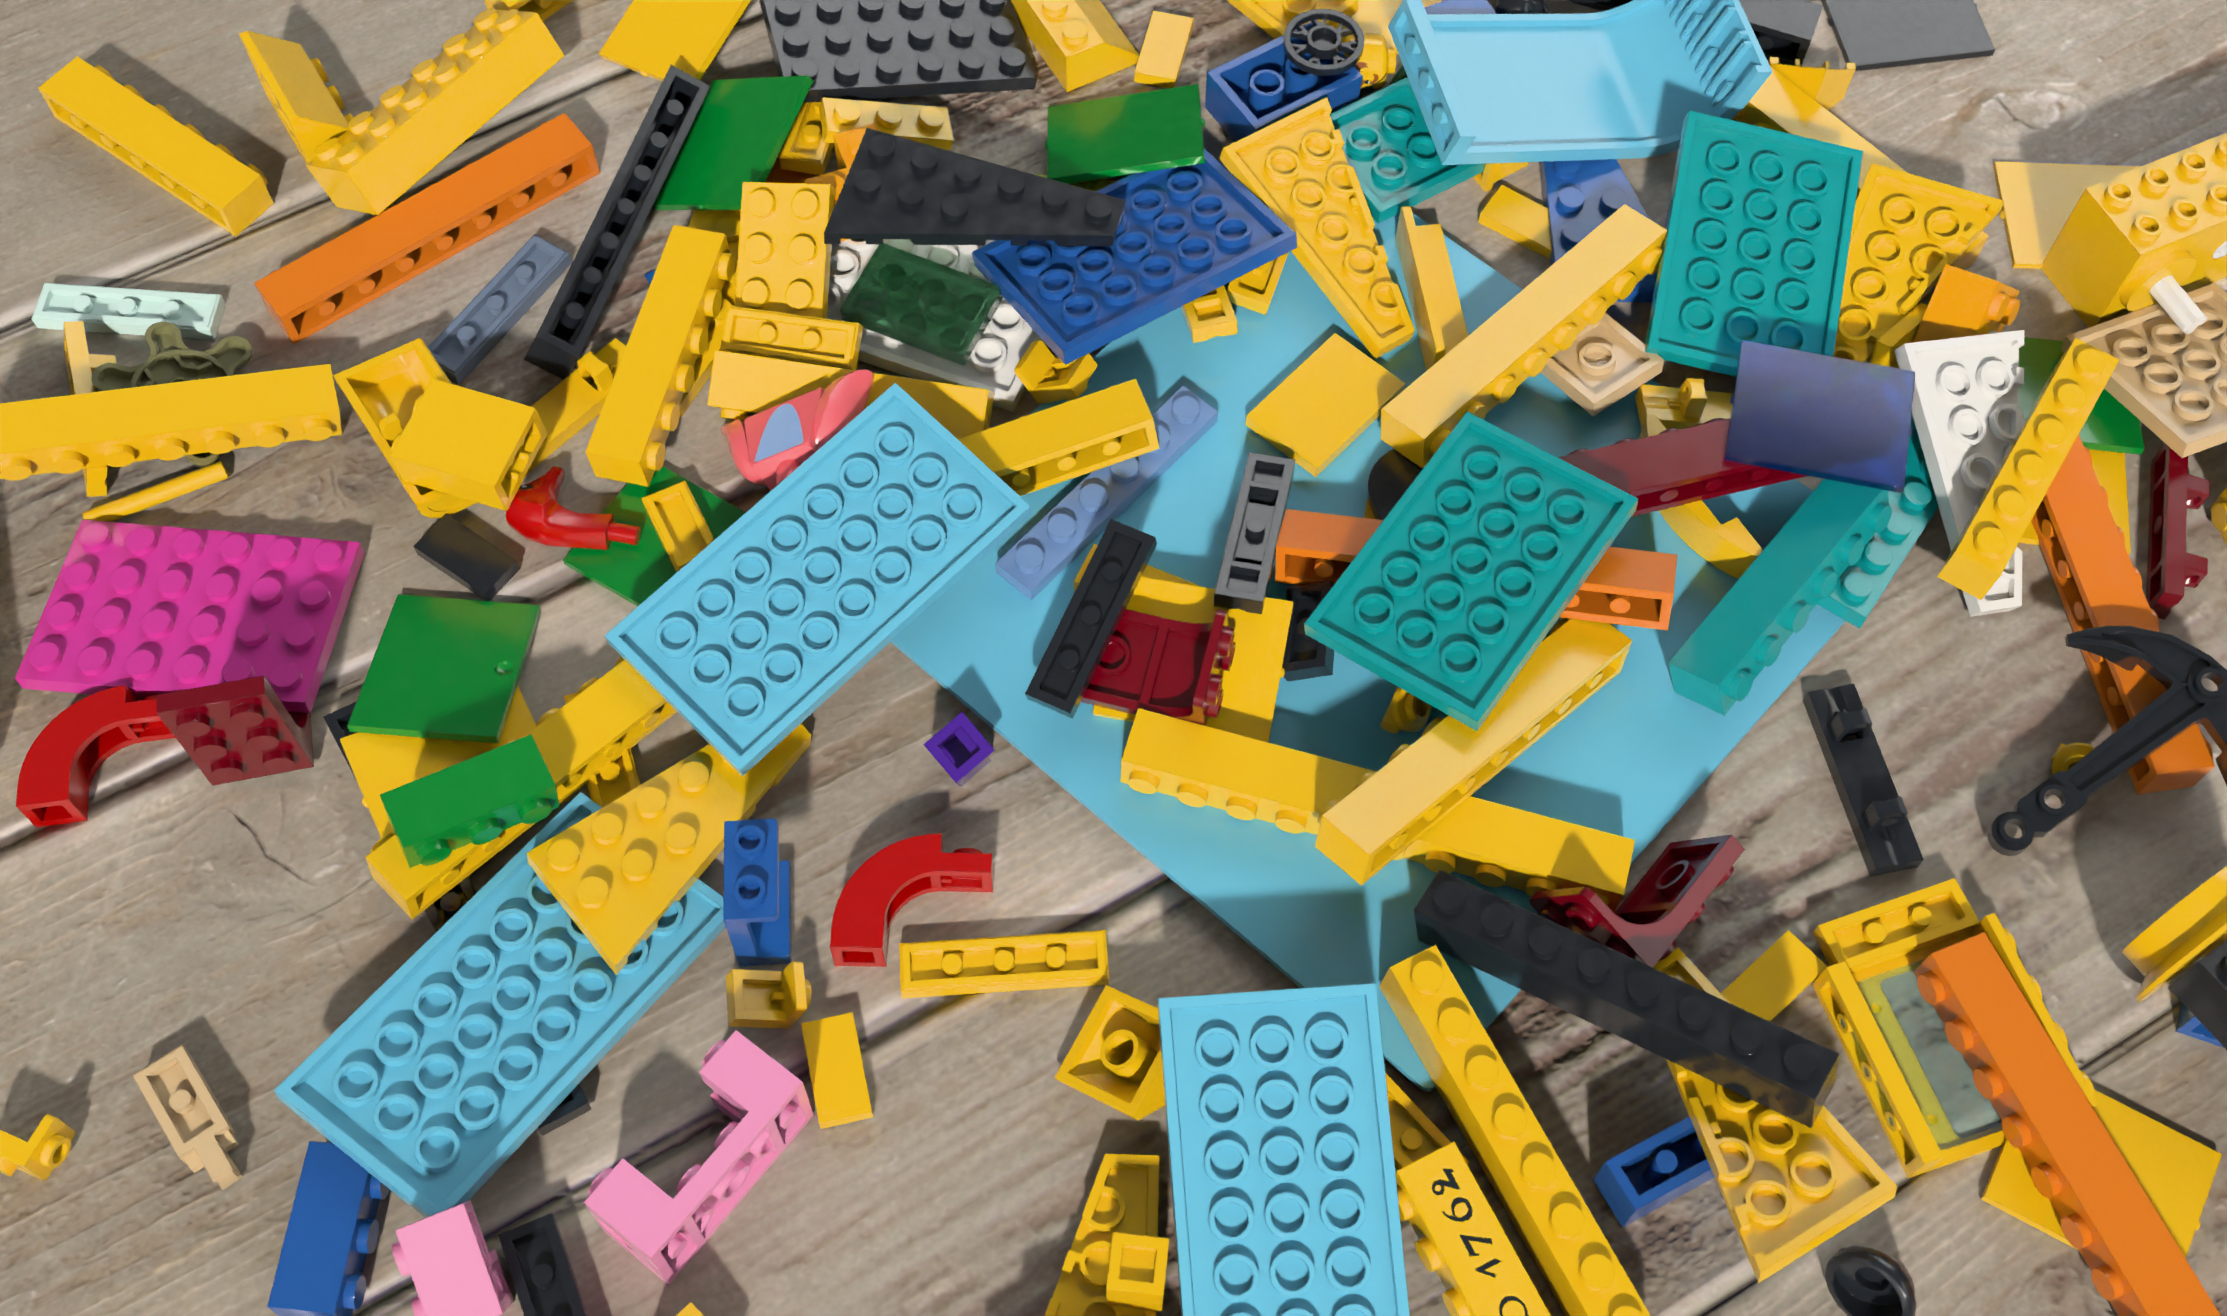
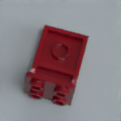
M1125 609L1081 702L1136 715L1138 708L1207 726L1209 717L1218 718L1224 695V689H1221L1223 676L1220 675L1221 670L1230 671L1236 648V642H1233L1235 628L1228 626L1227 612L1217 609L1213 622L1189 623Z
M265 676L156 695L158 716L212 786L314 767L311 713L287 711Z
M1732 834L1670 842L1615 913L1608 908L1593 890L1587 887L1538 891L1530 898L1529 903L1538 913L1537 915L1653 968L1657 962L1662 961L1672 953L1676 947L1675 939L1684 927L1703 913L1705 900L1715 887L1720 886L1730 878L1734 871L1732 865L1745 849Z

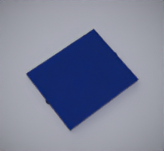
M1742 340L1734 394L1730 397L1732 408L1724 460L1902 493L1905 485L1909 437L1912 435L1910 423L1915 371Z

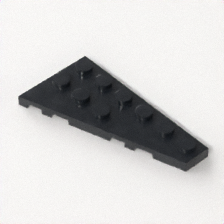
M867 128L824 231V244H841V239H866V244L883 245V239H909L914 245H986V240H1010V246H1028V240H1053L1058 246H1113L1125 211L1126 200Z

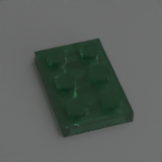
M883 243V245L879 244L840 308L841 319L844 321L859 323L865 329L964 366L1003 300L1000 287L996 284Z

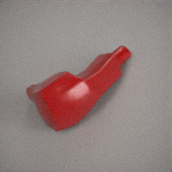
M553 466L545 475L521 485L509 509L506 511V521L512 529L525 539L546 546L608 550L611 541L638 545L641 536V527L614 522L613 514L577 513L559 505V491L565 477L564 469L561 467Z

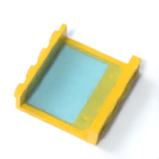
M1995 913L1986 915L1971 932L1851 973L1846 961L1828 966L1812 984L1907 1178L1993 1150L2004 1145L2006 1141V1136L2002 1129V1120L1990 1100L1984 1098L1976 1088L1971 1068L1962 1053L1954 1049L1948 1041L1943 1021L1934 1006L1927 1003L1920 994L1917 978L1913 973L1931 953L1985 932L2093 1109L2098 1106L2094 1098V1088L2091 1080L2085 1072L2079 1070L2068 1049V1041L2064 1030L2057 1022L2052 1020L2042 1001V992L2038 982L2025 970L2017 955V947L2009 930L2002 927Z

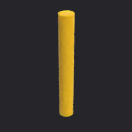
M219 461L82 512L84 520L112 522L228 479L229 476L223 462Z

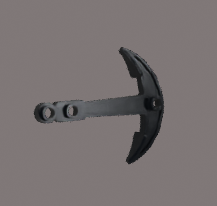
M2103 626L2067 634L2065 637L2066 646L2102 656L2128 671H2132L2138 664L2166 687V691L2069 770L2055 773L2020 799L2014 806L2013 812L2000 814L1988 829V841L1991 847L1996 852L2005 856L2021 854L2031 844L2034 837H2044L2080 810L2087 803L2089 796L2195 724L2203 725L2222 751L2216 758V763L2227 786V670L2207 653L2170 634L2133 626ZM2208 678L2217 685V691L2205 689L2201 679ZM2053 794L2057 796L2061 801V808L2054 809L2049 807L2044 801V795ZM2010 823L2017 825L2021 829L2022 837L2012 838L2008 836L2004 829L2005 825Z

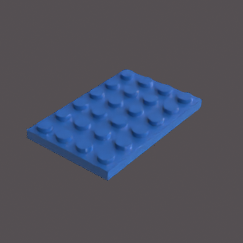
M1204 149L1205 163L1131 174L1096 191L1126 200L1125 211L1113 246H1058L1053 240H1028V246H1010V240H995L973 251L972 256L974 266L1060 360L1067 365L1296 249L1297 234Z

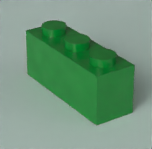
M532 734L380 794L387 818L410 868L419 864L427 866L445 860L455 849L470 843L479 845L490 842L497 838L503 830L522 822L524 824H532L541 821L552 810L560 807L556 785Z

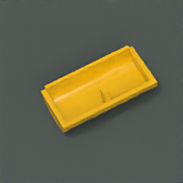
M422 338L413 340L333 375L335 381L423 516L442 518L445 514L452 515L477 503L405 482L389 457L395 437L405 429L412 416L416 399L421 394H424L432 378L452 384Z

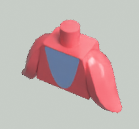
M865 369L847 373L834 380L825 390L822 387L745 418L744 423L739 419H735L723 425L721 428L722 434L727 438L732 459L741 475L756 485H766L770 491L774 489L865 409L873 381L872 372Z

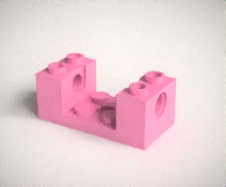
M737 1030L726 1042L720 1040L710 1048L703 1059V1068L699 1071L703 1082L713 1089L710 1097L714 1106L731 1118L733 1122L728 1124L720 1133L714 1144L716 1150L702 1166L699 1164L694 1165L684 1174L677 1185L676 1190L678 1194L674 1199L625 1159H622L614 1169L611 1167L606 1168L595 1178L588 1190L590 1196L584 1202L606 1234L668 1285L671 1284L814 1116L803 1082Z

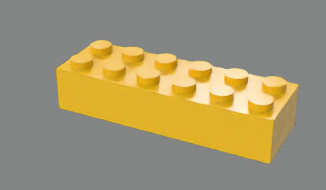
M489 8L481 12L473 20L475 25L466 33H460L448 39L442 46L444 51L437 57L427 59L415 66L411 71L413 76L403 85H396L385 91L379 98L381 103L373 110L362 112L352 118L347 125L349 129L338 139L332 138L322 143L315 150L317 156L307 163L306 167L336 207L379 215L561 60L565 55L538 13L517 11L516 9L496 10L495 8Z

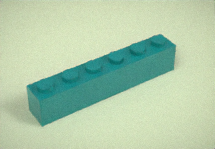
M1836 464L1668 662L1674 692L1724 716L1736 701H1742L1748 695L1754 679L1763 668L1771 666L1776 661L1781 647L1792 633L1799 632L1805 626L1809 613L1821 598L1826 599L1830 596L1836 586L1837 579L1845 569L1859 561L1864 547L1876 532L1881 533L1886 528L1892 515V508L1889 506L1887 484Z

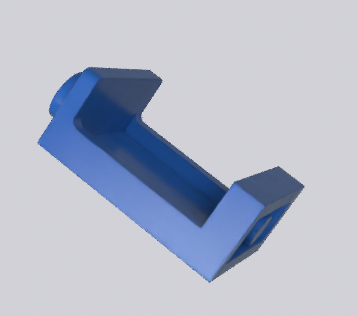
M776 819L724 821L723 921L740 967L789 964L792 961L791 866L789 860L779 861V826Z

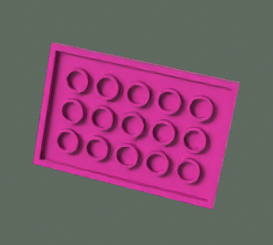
M82 520L15 679L22 689L91 695L112 687L126 685L136 698L145 699L152 695L265 676L287 711L311 713L365 554L360 542Z

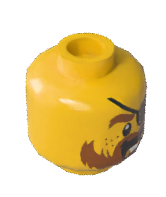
M1363 33V54L1354 66L1362 75L1360 90L1380 89L1385 84L1387 75L1395 73V49L1387 48L1386 40L1381 34ZM1352 34L1343 37L1341 42H1350L1356 39ZM1342 52L1347 59L1351 56L1350 54Z

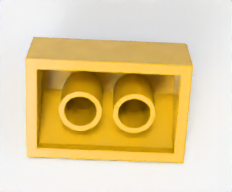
M1011 0L1020 26L1066 92L1121 71L1138 62L1140 55L1100 0Z
M247 30L239 33L266 96L305 163H309L317 156L315 150L322 143L332 138L338 139L349 129L347 125L353 118L352 114L343 116L341 111L346 108L334 85L326 88L324 83L329 82L323 66L317 57L310 60L301 44Z

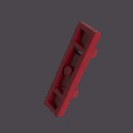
M2166 443L2162 445L2151 460L2146 599L2149 607L2156 612L2159 619L2164 620L2171 613V608L2184 597V587L2196 588L2208 574V559L2186 552L2187 508L2198 510L2210 494V481L2188 474V456L2181 458Z

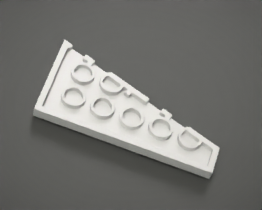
M2024 330L1906 343L1894 351L1951 551L2024 423V413L2018 408V389L2024 384V368L2019 367V348L2024 345ZM2018 547L2013 552L2001 576L1982 600L1963 591L1970 617L2011 611L2022 606V551Z

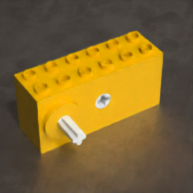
M2227 133L2085 188L2045 257L2041 270L2088 328L2157 303L2161 305L2185 334L2193 332L2197 326L2206 322L2207 317L2187 293L2227 277Z

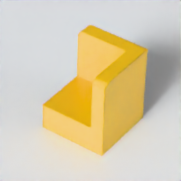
M1113 1232L1106 1286L1107 1305L1162 1311L1169 1238Z

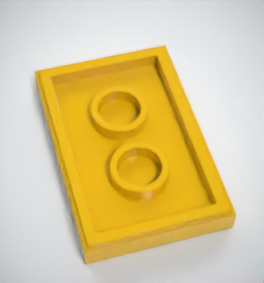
M1334 333L1246 415L1245 425L1290 459H1295L1298 465L1314 477H1317L1381 415V409L1405 389L1406 383L1341 336Z

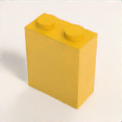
M432 378L424 394H421L416 399L412 416L405 429L395 437L389 457L405 482L507 511L548 433L534 407Z

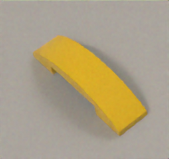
M1652 414L1646 417L1639 439L1658 435L1667 429L1657 416ZM1702 500L1659 510L1668 525L1692 550L1718 569L1737 579L1743 575L1763 551L1737 517L1721 524Z

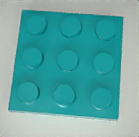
M1408 77L1330 114L1335 130L1339 129L1344 141L1342 149L1348 165L1354 167L1371 215L1378 224L1399 214L1401 207H1413L1482 173L1485 164L1442 165Z

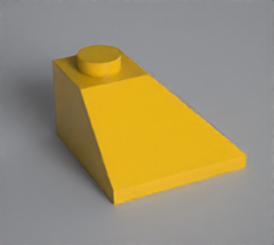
M1106 985L1054 1078L1138 1121L1165 1106L1158 1008Z

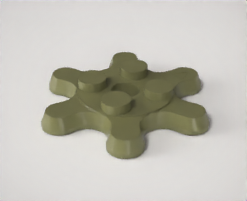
M166 321L157 322L148 327L145 332V341L150 348V354L144 363L133 367L122 366L116 363L102 364L94 370L91 380L94 388L98 391H108L232 376L249 362L252 356V347L247 339L233 335L221 339L212 349L206 351L192 350L183 343L181 331L176 325ZM207 452L185 455V457L195 466L203 468L214 464L220 454Z

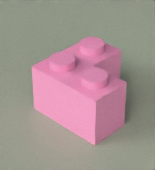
M470 1200L396 1230L399 1241L392 1244V1251L401 1275L404 1277L411 1274L418 1296L411 1299L415 1316H499L514 1302L496 1249L488 1251Z

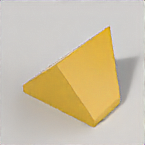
M1770 57L1768 61L1772 68L1827 110L1844 99L1856 70L1855 63H1846L1844 69H1831L1830 61H1825L1820 67L1801 66L1800 59H1795V66L1779 64V58Z

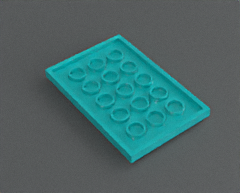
M1689 110L1683 121L1665 225L1667 233L1661 248L1663 252L1657 271L1645 341V352L1658 354L1667 361L1777 387L1792 388L1794 391L1822 397L1829 389L1863 151Z
M1466 412L1304 623L1305 634L1478 731L1637 509L1638 498Z

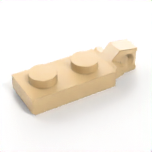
M180 1045L133 1075L177 1156L186 1165L188 1164L191 1171L196 1173L205 1167L212 1181L217 1182L222 1190L243 1178L233 1158L228 1153V1151L239 1145L234 1136L236 1132L189 1051L183 1045Z

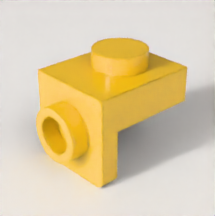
M1038 340L1030 344L1016 365L1014 372L1038 404L1064 399L1073 400L1079 397L1087 389L1088 380L1098 365L1089 353L1065 365L1060 358L1053 356L1042 340Z
M791 961L783 971L732 969L725 976L728 1026L789 1029L810 1005L811 984L808 979L804 978L803 962Z
M46 1114L28 1142L0 1130V1173L12 1177L15 1170L19 1169L46 1181L52 1170L60 1166L68 1156L75 1131L59 1118L50 1114Z

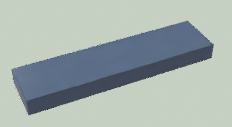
M535 234L429 345L428 349L449 380L459 385L572 264L570 253Z

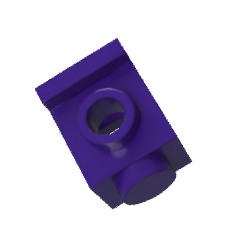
M963 712L923 744L959 786L964 785L991 762L989 756L995 752L994 748Z

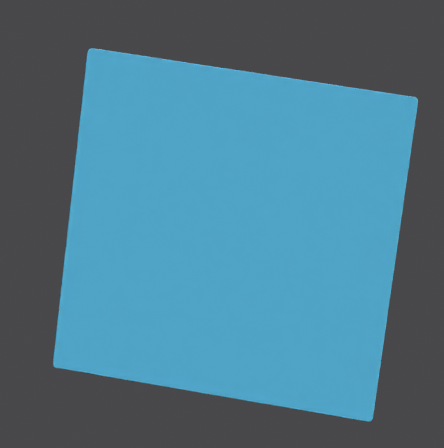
M1400 213L1379 224L1374 220L1375 226L1373 231L1378 245H1383L1388 257L1386 266L1392 282L1399 286L1415 332L1411 340L1376 359L1291 251L1288 253L1266 315L1231 303L1237 319V334L1216 336L1209 340L1193 343L1182 309L1179 307L1110 342L1093 357L1098 366L1088 380L1087 389L1077 398L1136 379L1152 415L1182 386L1189 389L1218 411L1217 422L1115 519V521L1156 537L1157 545L1147 565L1202 587L1216 589L1249 452L1289 458L1246 426V415L1334 333L1341 336L1406 383L1405 389L1426 372L1395 241ZM1413 214L1416 226L1429 225ZM1444 235L1469 336L1523 289ZM1230 282L1224 284L1226 291ZM1539 373L1535 377L1529 376L1517 387L1507 402H1499L1486 414L1483 420L1556 457H1562L1578 449L1592 450L1613 445L1627 438L1639 439L1641 425L1635 400L1639 387L1593 417L1543 374ZM1653 379L1645 383V385L1661 386ZM1064 399L1042 403L1030 414L1060 405L1069 400ZM1381 415L1317 477H1314L1295 462L1286 509L1364 518L1370 472L1379 458L1394 449L1380 439ZM1090 473L1020 496L1031 506V515L890 643L1298 987L1314 988L1376 983L1384 1059L1419 1089L1427 1092L1435 1089L1436 1086L1379 986L1389 967L1431 947L1418 941L1414 909L1437 872L1429 870L1423 863L1403 858L1401 860H1392L1363 885H1360L1315 847L1317 839L1315 834L1308 832L1289 833L1279 829L1271 822L1256 818L1240 820L1229 815L1226 810L1208 805L1192 807L1180 802L1177 797L1159 792L1144 794L1135 791L1128 784L1120 782L1121 759L1133 722L1093 715L1094 705L1080 702L1072 719L1028 700L1025 695L1027 688L1075 593L1074 580L1093 544H1099L1105 530L1043 590L1030 600L996 573L995 563ZM1797 479L1702 501L1721 524L1737 517L1764 550L1813 491ZM1659 511L1631 517L1610 547L1677 554L1674 596L1668 631L1611 624L1632 640L1621 672L1471 795L1475 798L1634 839L1635 843L1630 866L1846 622L1816 604L1809 613L1805 626L1799 632L1792 633L1781 647L1776 661L1771 666L1763 668L1754 679L1748 695L1742 701H1736L1725 716L1675 693L1668 662L1738 579L1718 569L1692 550L1668 525ZM1275 555L1266 597L1286 600L1287 588L1300 585L1275 582ZM1561 617L1558 618L1544 639L1549 636L1553 627L1562 619ZM1334 651L1333 675L1287 681L1284 677L1280 678L1269 743L1379 771L1388 763L1392 754L1405 743L1409 746L1422 736L1426 727L1437 717L1444 719L1448 715L1431 706L1428 721L1421 730L1416 732L1399 730L1398 733H1390L1384 730L1380 724L1397 686ZM1456 872L1449 873L1538 914L1529 903L1531 897L1523 890L1508 886L1489 887L1480 884L1474 877ZM1440 951L1486 1031L1518 995L1521 989Z

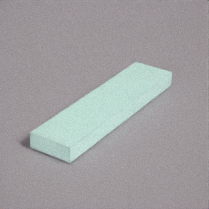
M44 283L32 316V321L37 328L63 330V322L83 321L85 332L145 335L147 328L152 324L166 321L173 323L179 328L182 338L215 340L226 303L221 294Z

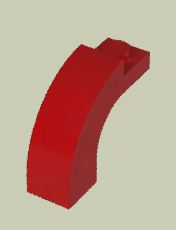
M123 685L89 695L62 711L41 731L27 752L19 774L16 807L35 827L88 821L91 781L98 768L107 758L129 745L175 738L157 714L156 695L138 701L129 688Z
M925 834L910 837L893 843L875 853L850 877L837 901L833 914L830 950L834 965L886 967L888 936L891 924L900 909L920 895L940 891L993 892L994 869L992 853H983L975 848H959L954 850L953 853L944 852L942 834Z

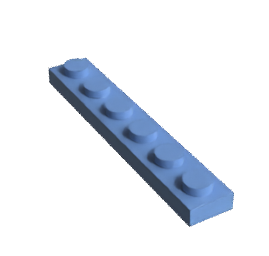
M1182 386L1152 415L1160 449L1091 472L995 563L996 573L1032 600L1106 529L1110 519L1115 520L1217 422L1218 411L1189 389Z

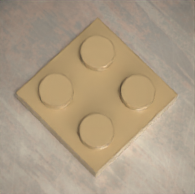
M1605 313L1597 324H1588L1577 335L1575 341L1567 350H1559L1554 356L1549 358L1540 373L1594 417L1640 387L1641 384H1645L1662 373L1664 359L1658 354L1645 352V344Z

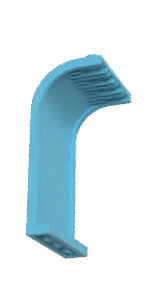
M1403 0L1388 25L1442 165L1635 159L1666 154L1679 149L1683 121L1689 110L1731 120L1747 105L1772 74L1771 67L1739 0H1633L1607 11L1586 14L1427 15L1422 0Z

